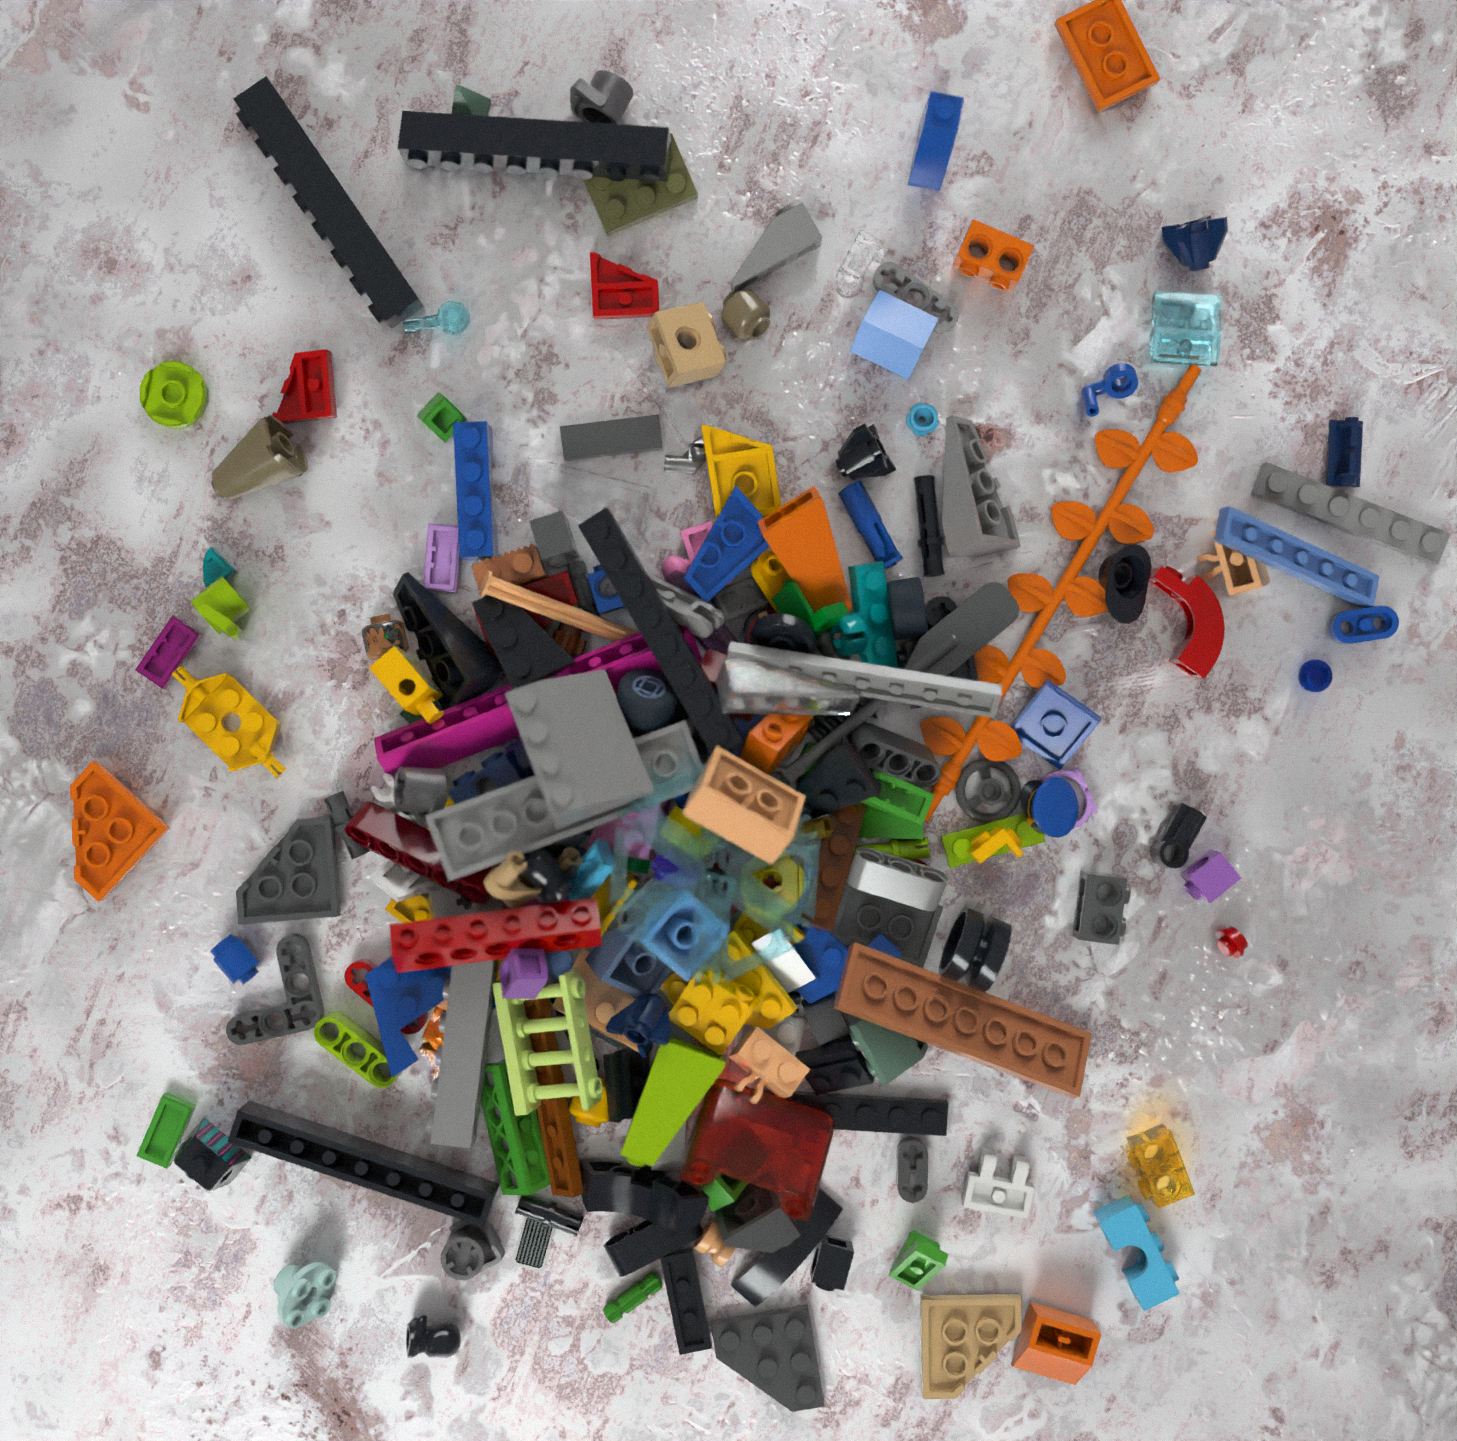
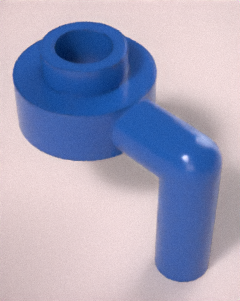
M1126 363L1115 364L1105 371L1103 380L1083 387L1081 393L1086 414L1094 417L1099 413L1096 396L1107 393L1112 398L1122 399L1132 395L1138 387L1135 369Z

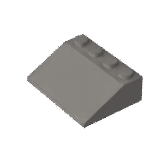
M605 669L540 680L505 693L556 830L654 793Z

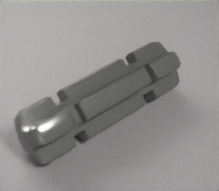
M579 560L573 564H568L567 568L570 578L574 580L572 585L579 608L601 617L595 607V599L589 579L586 577L588 571L585 562Z

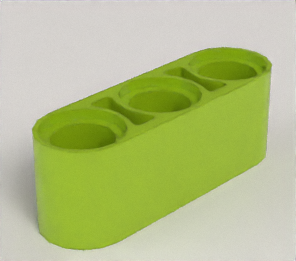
M331 1012L316 1023L314 1037L318 1044L372 1085L378 1088L388 1087L401 1075L402 1072L394 1077L384 1076L379 1072L378 1064L381 1062L387 1063L383 1043L345 1014ZM327 1022H332L338 1026L339 1036L335 1037L327 1033ZM352 1043H361L366 1049V1055H356L352 1050Z

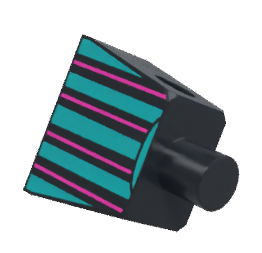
M204 1117L182 1142L173 1161L190 1179L195 1180L205 1190L211 1192L230 1184L252 1157L238 1145L227 1142L229 1137Z

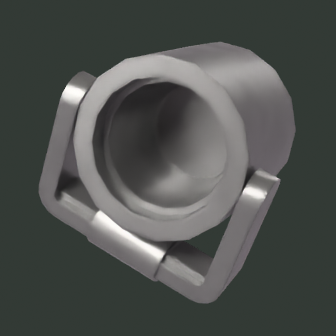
M605 70L597 71L590 84L579 78L571 86V111L583 122L619 124L634 95L633 89L627 81L617 74Z
M400 767L396 773L393 788L396 809L398 811H410L421 826L429 827L425 816L444 809L448 801L447 780L442 769Z
M460 1220L449 1227L451 1234L441 1252V1264L448 1276L456 1280H468L498 1264L503 1259L505 1250L500 1243L501 1239L488 1220L484 1227L479 1226V1228L469 1225L470 1222ZM491 1248L495 1256L485 1261L488 1250Z

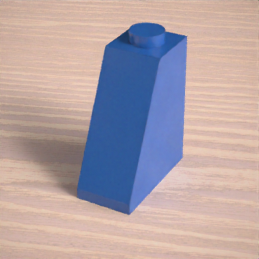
M930 91L920 119L908 185L940 191L958 132L964 97Z

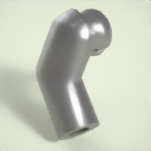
M703 440L695 441L683 456L665 455L664 471L695 473L706 463Z

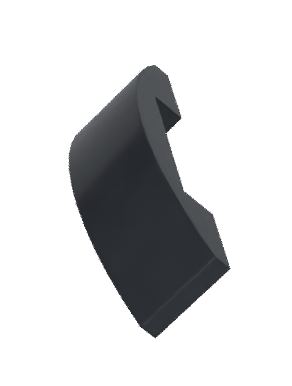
M817 1186L796 1210L797 1214L794 1218L801 1236L786 1247H781L773 1253L763 1252L756 1261L752 1259L734 1279L731 1286L756 1308L775 1292L808 1257L838 1218L843 1207Z

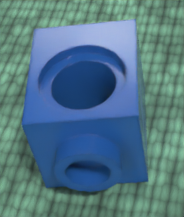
M600 564L594 566V572L587 574L598 613L602 615L626 608L617 592L611 596H605L601 593L600 585L608 577Z

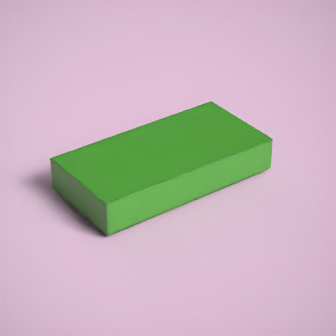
M169 1093L163 1094L136 1156L163 1168H169L196 1105Z

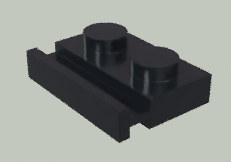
M852 1040L796 1052L795 1057L810 1069L804 1078L817 1095L873 1084L875 1077L868 1070L866 1058L860 1050L856 1051Z
M626 1048L615 1051L612 1054L603 1055L610 1122L619 1123L623 1119L633 1118L650 1071L649 1055L647 1058L640 1056L639 1052Z

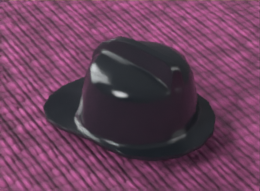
M1128 544L1122 547L1117 553L1108 556L1099 568L1098 580L1105 589V602L1108 612L1114 620L1121 624H1130L1136 621L1145 605L1152 565L1147 550L1138 544Z

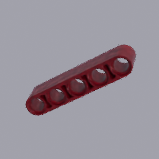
M364 802L344 828L347 836L357 844L475 903L484 905L492 896L485 888L484 878L494 867L498 866L497 864L449 881L431 831L376 803Z

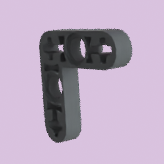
M300 934L288 935L282 938L276 947V955L287 1003L247 1011L234 1016L226 1026V1034L232 1043L245 1045L307 1031L314 1028L316 1023L324 1017V1006L308 940ZM290 941H292L294 946H300L301 951L296 953L297 964L304 961L305 966H298L289 970L288 965L295 963L293 954L286 953L285 948L290 946ZM295 973H303L308 977L309 985L306 990L300 991L293 987L292 978ZM305 1006H307L308 1010L315 1011V1016L311 1018V1022H308L307 1017L298 1018L293 1021L295 1027H292V1015L299 1014L305 1010ZM276 1012L283 1017L284 1025L282 1029L274 1030L268 1026L267 1017L270 1013ZM241 1020L244 1025H251L259 1021V1027L248 1031L246 1037H244L243 1032L236 1031V1027L241 1024Z

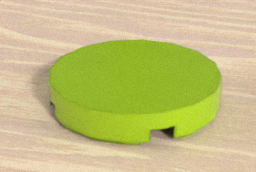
M165 361L153 370L150 369L144 375L140 385V402L153 421L168 428H184L194 424L204 414L208 405V387L204 378L193 367L180 361Z

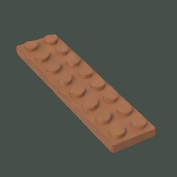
M854 942L849 945L834 1009L1070 1098L1080 1097L1092 1033L986 992L984 993Z

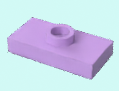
M428 523L423 586L428 591L458 593L460 570L458 526Z

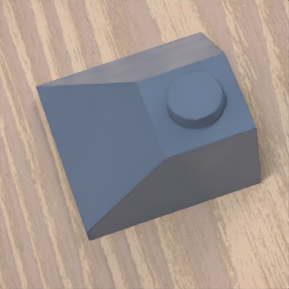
M633 922L605 932L601 937L602 946H594L585 961L600 981L636 997L641 994H656L672 969L639 941L643 925Z

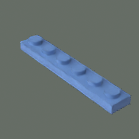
M1230 506L1219 510L1213 541L1361 608L1374 607L1379 575Z

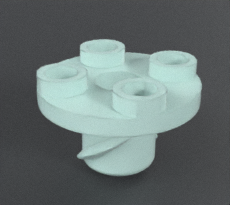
M314 1262L302 1269L301 1263L298 1265H288L283 1268L274 1281V1291L278 1294L277 1299L279 1300L277 1308L279 1319L294 1330L309 1323L315 1317L321 1318L325 1316L331 1307L329 1299L335 1287L337 1272L323 1262Z

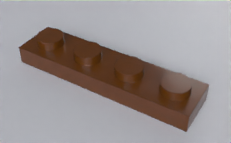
M858 802L828 814L833 824L832 836L821 839L798 923L826 932L833 931L867 807L866 804Z

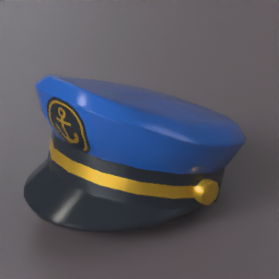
M1053 777L1043 783L1040 780H1031L1023 786L1020 794L1021 807L1032 829L1039 834L1059 838L1066 836L1074 828L1078 819L1079 806L1076 793L1067 780L1061 777Z

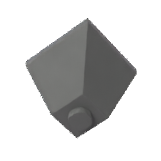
M769 1171L749 1182L734 1202L715 1210L723 1242L728 1247L773 1253L781 1247L790 1245L796 1238L801 1236L795 1218Z

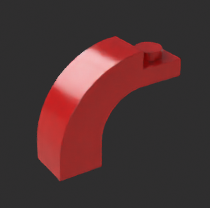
M1169 566L1155 568L1151 571L1149 583L1168 595L1180 606L1186 621L1183 640L1169 661L1192 678L1205 679L1216 663L1224 641L1225 625L1220 603L1209 585L1198 575L1187 577L1183 582L1181 580L1183 578L1182 574Z

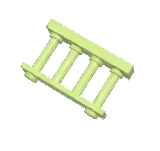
M573 968L560 975V983L546 984L536 997V999L563 997L566 1016L529 1020L526 1017L524 1000L534 999H503L501 981L498 980L492 983L515 1116L528 1115L542 1105L541 1099L580 1096L582 1110H589L602 1100L603 1085L597 1075L584 1000L585 983L580 977L579 968ZM568 1030L571 1043L570 1050L538 1053L532 1050L530 1033ZM574 1063L577 1083L542 1086L538 1083L536 1066Z

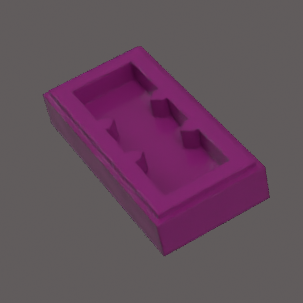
M172 615L135 671L160 688L167 689L174 678L172 676L173 672L177 671L176 669L184 664L204 634L179 617Z

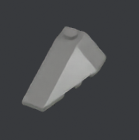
M953 415L946 418L942 511L944 541L949 554L974 557L1021 547L1012 511L1009 505L1003 507L996 489L1001 487L997 477L992 478L985 466L988 456L973 421Z

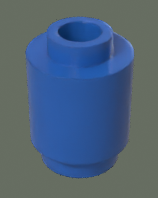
M232 934L223 939L210 951L215 957L213 961L233 984L240 981L244 985L259 973L256 966L260 961L240 938L236 940Z

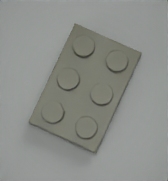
M670 133L672 147L668 181L648 184L637 179H625L619 182L611 181L606 177L583 179L607 236L698 198V193L672 133Z

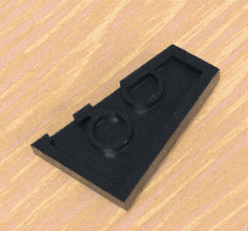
M490 595L472 603L513 690L536 681L545 680L576 665V662L521 607Z
M845 737L837 743L836 747L829 754L826 753L811 771L806 772L796 781V791L806 796L800 819H815L880 794L882 785Z

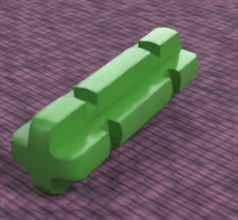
M655 1272L649 1273L643 1278L642 1283L638 1281L620 1294L617 1301L612 1300L605 1305L603 1312L608 1321L616 1323L623 1317L624 1312L628 1314L649 1299V1294L654 1295L663 1287L660 1277Z

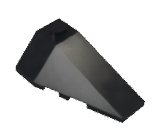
M409 572L404 573L393 591V596L407 630L414 632L419 647L416 653L419 661L426 660L432 675L431 679L443 694L438 699L443 710L481 696L492 688L503 671L497 657L492 654L487 644Z

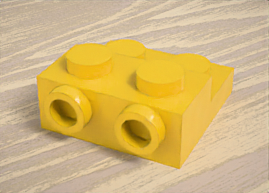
M704 961L669 1012V1017L676 1025L722 1056L760 1000L754 997V993L748 987L741 984L737 985L727 978L726 973L716 965H709Z

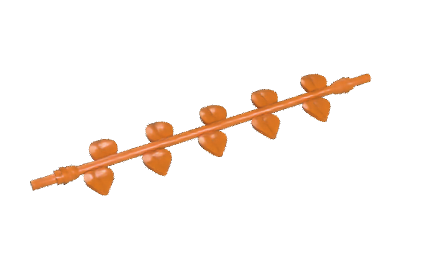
M1190 364L1175 390L1170 391L1167 396L1163 397L1156 415V421L1141 446L1135 436L1124 430L1106 429L1096 433L1094 440L1100 461L1111 469H1122L1127 466L1128 468L1097 519L1094 511L1081 502L1062 501L1051 507L1055 529L1063 539L1078 541L1085 538L1054 590L1052 591L1049 581L1038 574L1018 573L1008 578L1009 592L1018 603L1019 610L1027 613L1041 611L1010 662L1002 650L991 645H985L974 654L978 681L992 684L997 682L998 685H1002L1000 703L1020 670L1026 683L1034 689H1039L1047 679L1057 686L1064 684L1066 673L1060 659L1046 649L1033 648L1064 597L1069 610L1078 617H1091L1108 611L1105 602V589L1100 583L1087 576L1077 577L1107 526L1109 525L1110 534L1116 542L1123 545L1138 544L1153 537L1154 527L1148 515L1135 505H1121L1150 455L1152 454L1156 466L1167 473H1177L1196 466L1198 455L1192 443L1179 433L1165 432V430L1185 410L1186 396L1202 371L1198 366ZM977 715L965 735L963 727L957 721L948 717H930L920 723L924 742L933 754L938 756L954 754L951 760L946 762L941 768L939 781L931 786L933 788L931 793L935 794L924 820L925 822H929L944 795L948 796L951 790H955L956 782H958L961 775V767L976 742L981 753L990 761H1006L1021 755V741L1011 726L1001 721H990L991 717Z

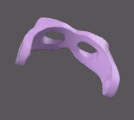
M1079 767L1057 770L1039 778L1041 783L1053 777L1065 776L1076 781L1081 787L1084 794V808L1074 828L1081 826L1092 814L1098 812Z

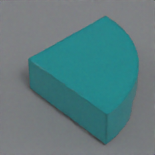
M210 547L203 558V582L206 588L221 576L228 582L238 572L215 548Z

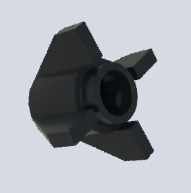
M864 423L853 429L841 449L838 450L839 458L835 462L844 478L849 476L850 479L856 480L862 477L886 476L896 470L894 463L886 454L879 440L878 431L874 424L867 427Z

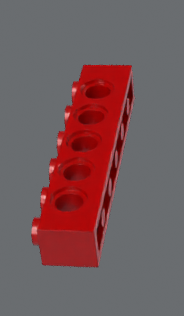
M597 897L390 924L391 954L397 973L505 959L511 948L544 949L545 953L602 946Z

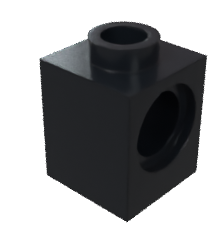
M825 1234L817 1244L810 1268L811 1281L818 1288L825 1291H834L835 1289L844 1291L854 1255L852 1241Z

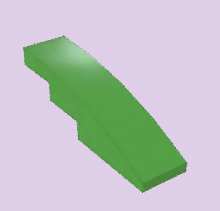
M806 743L801 756L814 745ZM817 760L808 769H806V771L799 777L803 776L806 772L811 771L818 764L819 760ZM869 768L882 785V789L879 795L861 801V803L920 826L923 825L935 794L896 777Z

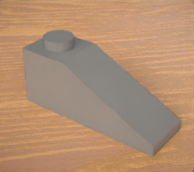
M803 202L795 207L793 204L786 205L776 212V217L773 218L731 280L732 291L743 290L820 247L822 236Z

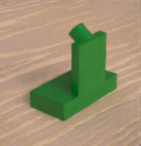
M792 579L784 580L780 592L771 598L779 614H789L802 619L812 627L817 635V639L849 614L843 602L822 607L814 613L796 580L793 581Z

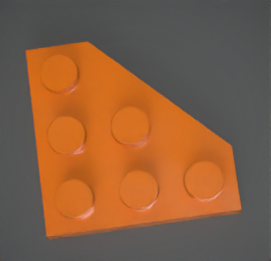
M92 761L70 785V799H73L74 819H71L72 844L75 846L76 866L73 867L74 880L98 902H101L107 898L171 827L101 763Z

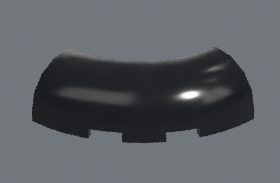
M580 1160L579 1168L582 1174L581 1179L584 1191L581 1197L587 1212H618L638 1216L661 1226L673 1238L687 1234L705 1216L709 1196L701 1188L685 1178L680 1183L667 1177V1171H651V1166L647 1164L644 1167H640V1169L621 1166L622 1160Z

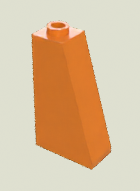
M814 485L757 523L761 534L792 580H796L814 612H817L822 607L840 602L844 603L849 612L853 608L822 497Z

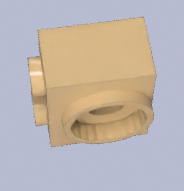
M704 302L654 313L647 325V330L655 349L656 362L664 373L668 387L717 377L726 364V351L717 339L714 319L707 312ZM678 342L684 343L688 347V349H685L682 346H680Z

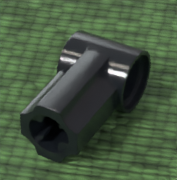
M1179 803L1160 839L1151 845L1150 857L1153 863L1162 868L1172 869L1184 866L1189 858V849L1207 817L1197 809L1184 803ZM1169 844L1175 850L1174 858L1170 862L1164 857V849Z

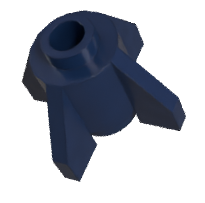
M1211 215L1182 224L1163 226L1161 229L1163 241L1181 265L1189 266V271H1199L1209 268V262L1216 260L1228 232L1227 217L1211 219Z
M653 993L639 995L636 1001L611 1017L606 1026V1031L609 1033L622 1035L624 1032L625 1037L629 1041L637 1044L640 1056L644 1058L648 1057L653 1043L667 1046L672 1037L668 1008L664 1000Z

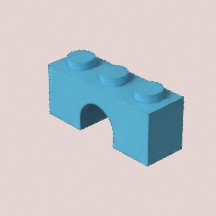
M1126 1195L1093 1211L1107 1242L1114 1251L1126 1246L1139 1247L1137 1261L1121 1271L1136 1301L1144 1311L1180 1294L1175 1284L1179 1277L1171 1262H1164L1160 1252L1165 1250L1155 1231L1150 1233L1146 1225L1150 1218L1141 1202L1136 1204L1129 1195Z

